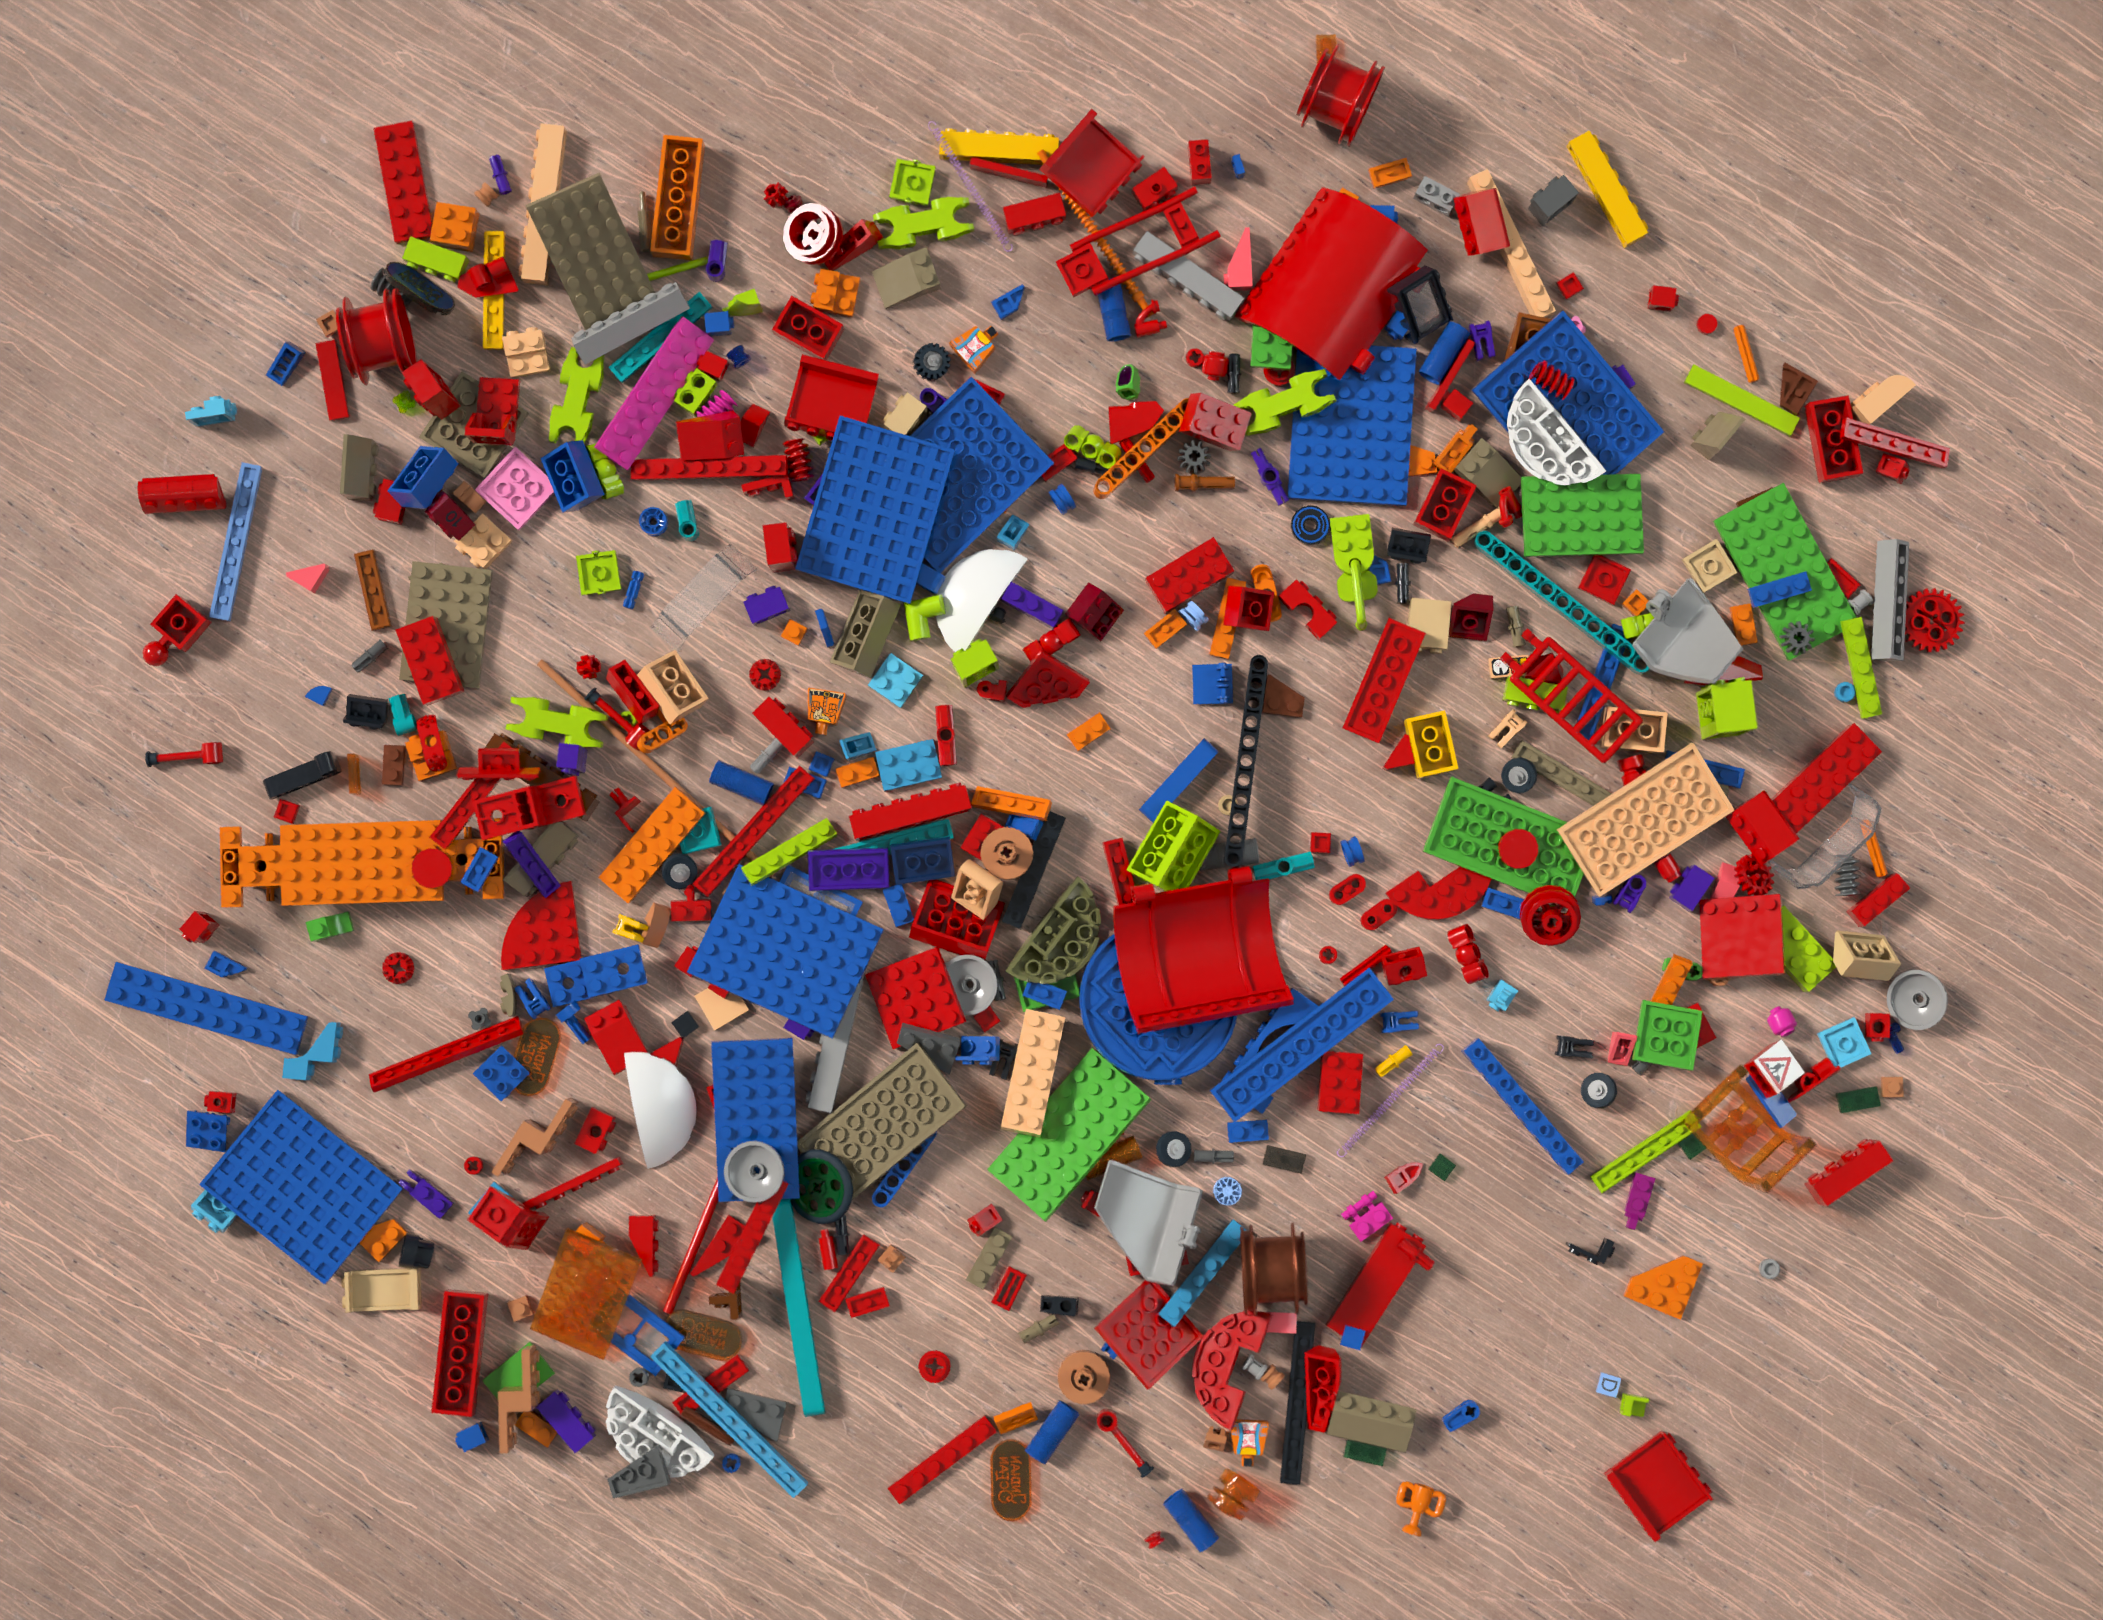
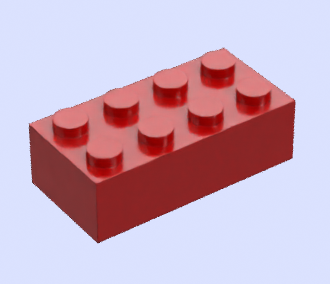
M1849 395L1813 401L1806 404L1804 408L1819 484L1855 478L1862 475L1863 468L1858 444L1840 439L1842 419H1853Z
M1213 537L1147 576L1145 582L1164 613L1167 614L1234 573V569Z
M430 616L395 630L423 705L429 706L465 692L437 617Z
M1866 1138L1857 1144L1858 1148L1855 1150L1844 1152L1840 1156L1842 1159L1836 1163L1832 1161L1825 1165L1823 1172L1820 1174L1816 1172L1807 1178L1808 1182L1804 1185L1817 1204L1823 1206L1830 1205L1893 1162V1159L1879 1140H1868Z

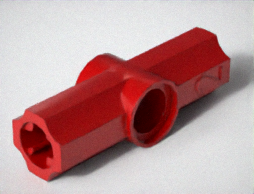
M935 706L940 766L957 765L953 706ZM945 730L950 731L952 734L951 738L947 741L942 740L940 737L941 733Z

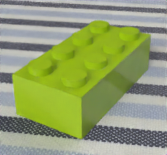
M978 639L970 644L971 648L965 651L962 648L953 653L951 662L964 688L999 669L998 660L986 639L984 641Z
M1782 905L1785 972L1803 992H1809L1833 971L1836 966L1833 958L1794 915Z

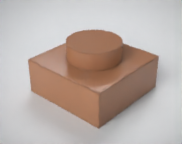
M334 310L316 319L327 338L338 332L336 312Z
M1881 1077V1097H1904L1903 1077Z
M527 1295L507 1303L514 1322L534 1314Z

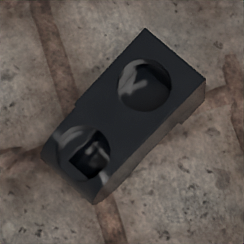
M1041 1295L1040 1312L1077 1316L1079 1297Z

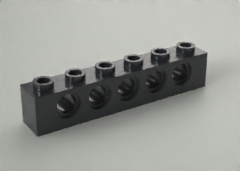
M1049 811L1047 820L1043 821L1042 828L1032 846V863L1029 869L1019 878L1003 917V923L1021 930L1065 823V817Z

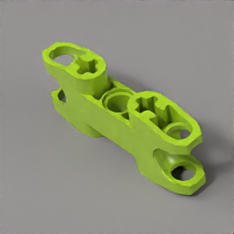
M938 198L931 201L932 210L911 213L909 205H901L874 214V223H889L894 228L891 236L878 241L879 249L900 250L911 248L917 245L915 237L937 233L938 241H949L974 232L973 224L958 223L954 219V214L957 210L970 205L969 198Z
M571 347L563 363L560 375V384L568 385L563 406L554 404L549 420L550 443L556 444L563 430L573 429L576 432L575 441L583 440L585 444L591 432L594 418L593 413L586 412L590 390L600 392L604 378V355L596 358L588 368H582L578 366L577 350L575 347Z
M1322 369L1296 375L1289 379L1290 389L1271 396L1269 389L1264 388L1250 393L1235 403L1234 406L1243 410L1253 409L1256 412V419L1251 425L1247 426L1245 436L1273 431L1281 427L1279 417L1297 410L1300 411L1301 416L1304 418L1317 414L1335 403L1337 400L1334 394L1319 397L1314 392L1316 383L1328 376L1326 370Z
M511 697L510 702L523 707L526 717L520 724H506L507 730L524 737L543 740L544 731L565 734L564 743L575 744L582 747H603L604 742L592 738L588 732V727L594 720L608 721V715L592 708L571 705L570 713L568 714L548 710L550 700Z

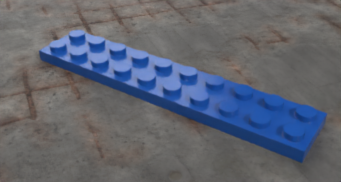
M115 962L104 999L108 1002L294 1055L298 1054L308 1020L306 1015L120 962Z
M1370 968L1366 969L1213 1087L1210 1092L1235 1123L1394 1000L1373 971Z

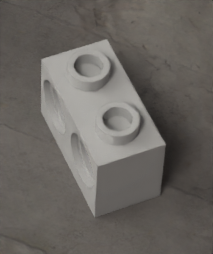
M1424 176L1413 199L1448 217L1455 205L1453 198L1458 197L1460 194Z

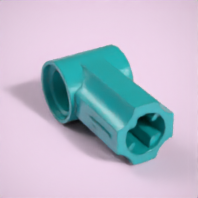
M692 500L679 501L675 503L679 532L686 541H695L699 537V529ZM694 527L692 534L685 535L686 528Z
M406 694L388 698L397 736L417 731L416 719L411 714Z

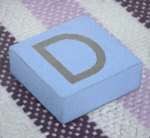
M1601 1372L1596 1392L1616 1398L1621 1378Z

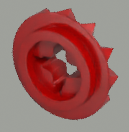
M1292 360L1291 369L1282 372L1280 378H1278L1277 372L1271 371L1273 369L1263 368L1265 379L1271 384L1278 386L1288 384L1289 379L1295 374V366Z
M759 659L752 665L749 671V678L754 687L767 691L778 685L781 679V671L774 661ZM759 669L763 671H766L768 669V675L772 680L770 681L766 678L761 679V673Z
M392 953L382 963V973L386 980L393 984H403L413 976V960L405 953ZM400 962V967L406 971H399L396 974L395 969L390 966L397 965Z
M933 1350L928 1351L921 1357L918 1369L923 1379L931 1383H938L949 1375L951 1365L945 1353ZM936 1358L937 1365L943 1368H938L935 1375H933L932 1368L926 1365L932 1364Z

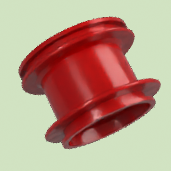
M1337 44L1331 55L1328 54L1329 49L1326 48L1308 83L1296 115L1304 114L1301 128L1305 127L1311 117L1340 130L1341 136L1338 144H1342L1343 140L1348 142L1347 146L1350 147L1373 99L1385 66L1379 69L1376 67L1378 62L1374 61L1370 70L1366 71L1337 58L1340 44Z
M387 288L384 289L383 303L358 308L353 307L348 297L343 298L342 308H336V323L343 356L353 379L359 376L361 382L366 386L369 383V371L399 366L402 373L417 362L411 324L403 298L397 288H394L392 293Z

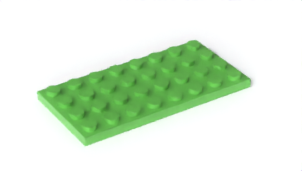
M1784 483L1713 520L1748 588L1807 572L1811 591L1758 606L1787 661L1801 655L1800 652L1798 655H1793L1792 651L1787 653L1786 648L1788 646H1781L1785 639H1780L1779 636L1786 635L1782 629L1784 627L1788 628V623L1792 622L1795 625L1797 621H1801L1802 626L1808 624L1806 631L1813 630L1809 637L1815 638L1813 642H1808L1813 648L1841 633L1840 621L1856 618ZM1795 635L1794 639L1800 641V637H1797V635Z
M1450 777L1422 852L1526 893H1530L1537 887L1555 885L1565 888L1575 897L1584 874L1557 832L1558 828L1568 822L1457 778ZM1513 829L1529 831L1538 843L1536 860L1530 866L1523 869H1515L1505 865L1499 856L1498 844L1501 837Z
M1091 1048L1048 1098L1040 1138L1018 1133L987 1170L1041 1219L1047 1222L1152 1099Z

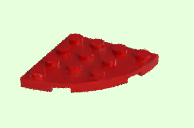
M572 881L559 883L561 886L546 898L540 892L537 893L516 913L504 937L501 953V970L571 962L582 958Z

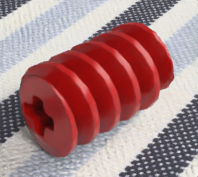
M1545 360L1541 363L1539 362L1532 370L1528 379L1532 380L1535 377V385L1543 382L1542 389L1549 386L1548 393L1556 390L1555 397L1557 398L1562 394V400H1564L1574 385V378L1570 377L1567 379L1568 375L1566 373L1561 374L1560 369L1554 371L1553 365L1547 367L1548 363Z
M803 438L783 443V446L788 448L785 450V455L789 456L788 463L790 465L788 470L793 471L789 474V478L794 479L791 482L806 481L814 477V475L808 474L813 467L806 465L811 462V459L805 458L810 452L804 451V448L808 447L809 444L803 443L802 441L805 440Z

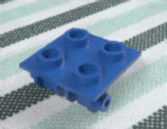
M1232 664L1192 665L1193 704L1233 703Z
M501 1045L472 1074L494 1096L502 1101L530 1073Z
M197 1110L187 1111L186 1147L226 1152L227 1125L230 1124V1117H227L225 1114L222 1116L215 1115V1113L209 1114V1112H197Z

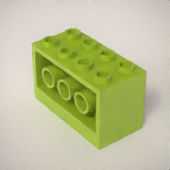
M1735 678L1728 683H1725V680H1717L1715 683H1709V685L1701 687V690L1696 692L1702 740L1741 736L1758 729L1751 680L1745 681V678Z
M1166 800L1129 864L1127 871L1147 884L1152 883L1153 887L1162 892L1189 887L1221 831L1199 816Z

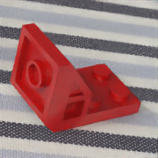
M480 377L477 413H472L465 427V436L473 443L513 446L516 437L519 379Z
M490 1186L467 1220L507 1248L528 1250L549 1219V1216L544 1212L528 1209L519 1201Z

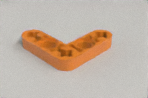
M658 709L657 715L663 724L641 736L637 742L639 750L648 754L681 736L688 727L686 719L683 717L669 724L660 709ZM675 724H676V725L679 724V725L681 726L680 728L678 727V728L674 729L673 731L671 730V728H672ZM658 731H664L667 734V739L660 738ZM652 738L654 739L650 745L644 744V742H648Z

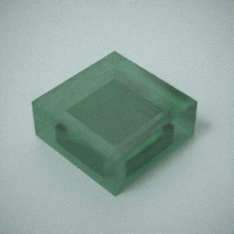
M1695 1132L1677 1143L1688 1160H1691L1706 1149Z
M1439 1153L1428 1170L1445 1181L1456 1165Z

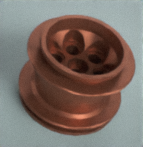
M1291 1223V1236L1254 1237L1251 1224L1249 1225V1231H1244L1243 1227H1240L1244 1315H1248V1311H1253L1256 1317L1258 1303L1294 1302L1295 1314L1298 1315L1299 1301H1304V1305H1308L1304 1231H1300V1236H1295L1294 1223Z

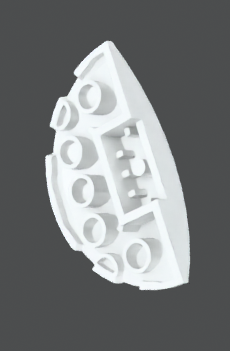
M1528 379L1516 393L1507 419L1509 443L1521 465L1537 478L1558 485L1585 483L1606 472L1605 468L1536 385Z
M988 549L975 552L961 559L948 571L937 595H943L946 614L936 616V620L945 642L954 652L962 648L965 651L969 648L984 626L985 621L1004 595L1010 582L1014 581L1027 562V558L1008 550Z
M627 1052L624 1053L632 1104L647 1169L669 1161L686 1145L695 1126L696 1099L689 1081L686 1077H683L674 1064L664 1058L660 1059L651 1056L650 1053Z
M614 1386L606 1408H608L606 1425L609 1435L612 1434L617 1443L616 1449L629 1463H632L657 1445H660L668 1475H670V1478L683 1477L694 1470L699 1471L715 1456L702 1438L671 1411L639 1393Z

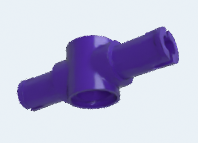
M1262 448L1250 453L1258 467L1257 471L1261 476V483L1266 486L1268 491H1271L1277 505L1280 506L1283 505V502H1288L1289 498L1281 486L1282 482L1279 478V472L1268 462ZM1266 473H1273L1275 480L1267 481L1264 475Z

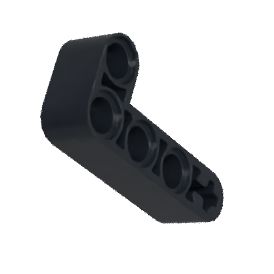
M327 751L316 755L312 761L264 779L263 784L269 799L273 800L341 773L342 770L336 754L332 751Z

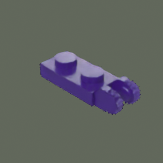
M409 1169L406 1173L418 1184L413 1188L406 1180L401 1179L398 1183L435 1216L442 1219L454 1203L425 1178H421Z

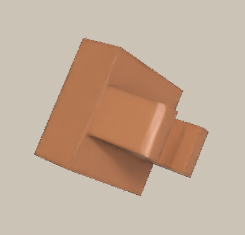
M890 1244L878 1261L893 1273L906 1256Z
M1210 1426L1204 1439L1203 1448L1223 1452L1227 1438L1225 1436V1429L1221 1428L1218 1435L1213 1433L1214 1427Z

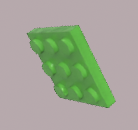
M1642 1000L1636 1032L1637 1040L1634 1045L1632 1060L1693 1071L1703 1011Z

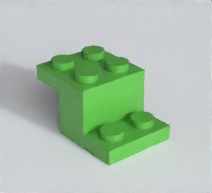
M1253 324L1250 367L1290 370L1292 344Z

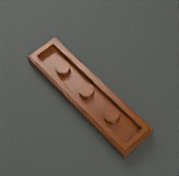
M375 550L355 553V562L371 631L392 627Z

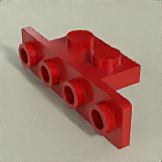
M479 748L478 767H460L457 772V778H462L463 780H473L475 778H483V780H493L495 778H503L504 780H514L515 778L534 780L539 778L540 767H520L519 748Z

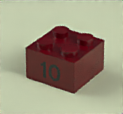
M443 490L436 494L432 504L424 511L450 539L454 536L459 541L476 525Z

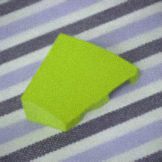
M755 289L735 295L733 300L728 303L729 307L723 308V312L728 311L730 316H747L763 312Z

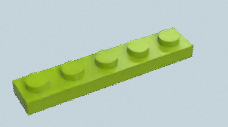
M1862 617L1840 621L1853 684L1856 690L1860 717L1864 719L1881 715L1882 710Z
M825 818L741 867V870L751 886L808 854V850H815L837 837V832L829 820Z

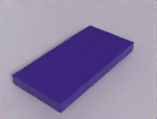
M888 847L808 850L809 891L889 888Z

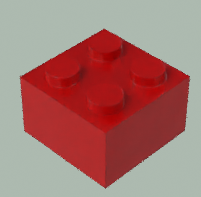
M1228 586L1223 625L1269 631L1274 592L1248 587Z

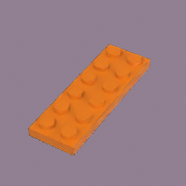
M674 787L598 878L626 903H631L706 812L679 788Z

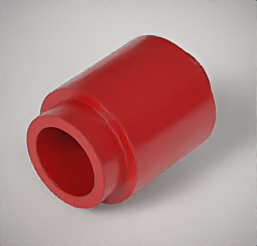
M1671 853L1664 855L1653 863L1662 878L1666 879L1668 883L1682 875L1680 872L1681 868Z

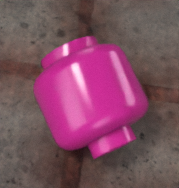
M1778 1006L1770 1011L1771 1015L1767 1018V1022L1774 1035L1785 1037L1795 1031L1797 1021L1789 1008L1782 1009L1781 1006Z

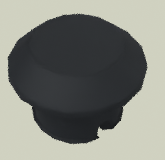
M1000 607L995 608L994 613L989 615L990 619L1002 624L1006 622L1003 619L1006 611Z

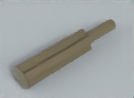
M641 191L639 193L640 211H638L640 251L650 252L652 240L650 212L646 211L645 192Z

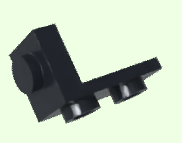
M1607 1238L1603 1239L1596 1256L1569 1242L1565 1244L1570 1247L1569 1252L1580 1256L1582 1253L1588 1256L1587 1261L1598 1265L1599 1262L1605 1264L1607 1257L1611 1258L1615 1250L1613 1246L1615 1242Z

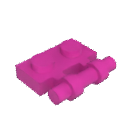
M1374 1191L1367 1195L1364 1194L1361 1196V1200L1354 1205L1350 1204L1346 1207L1347 1210L1341 1213L1344 1220L1351 1216L1355 1220L1349 1224V1227L1360 1242L1393 1219L1382 1202L1375 1206L1373 1205L1372 1201L1378 1197ZM1367 1206L1369 1210L1362 1216H1359L1357 1212Z

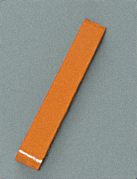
M1189 398L1183 399L1097 480L1093 493L1098 499L1109 497L1179 431L1185 413L1183 406L1187 405ZM1169 419L1177 420L1178 425L1172 426L1169 423ZM1161 432L1164 438L1158 439L1154 433ZM1147 445L1150 451L1143 452L1140 446ZM1133 458L1136 461V465H1129L1126 459ZM1112 472H1120L1122 478H1114ZM1103 484L1107 486L1108 491L1101 492L1098 486Z

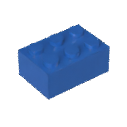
M583 440L566 442L541 457L562 513L578 511L605 495Z
M420 446L390 486L388 492L402 507L426 509L432 504L436 494L442 490L446 480L454 473L458 462L445 448Z

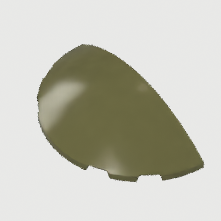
M1077 876L1044 915L1023 943L1005 972L1025 982L1049 984L1074 975L1090 960L1099 941L1098 934L1101 916L1099 908H1097L1092 891L1080 877Z

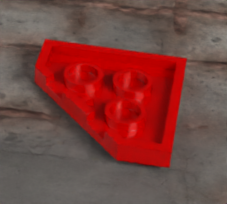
M1040 649L1006 696L1007 699L1020 707L1026 708L1038 703L1047 704L1058 702L1059 699L1078 698L1090 681L1087 677Z

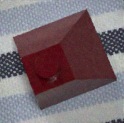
M1473 593L1453 604L1448 637L1487 641L1493 615V595Z

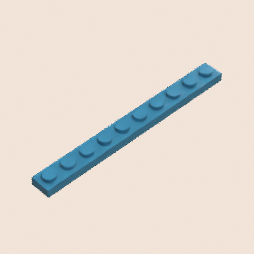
M666 1341L652 1353L650 1357L793 1498L808 1485L809 1482Z

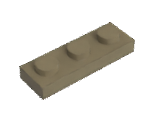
M994 1227L966 1280L984 1289L1013 1236Z

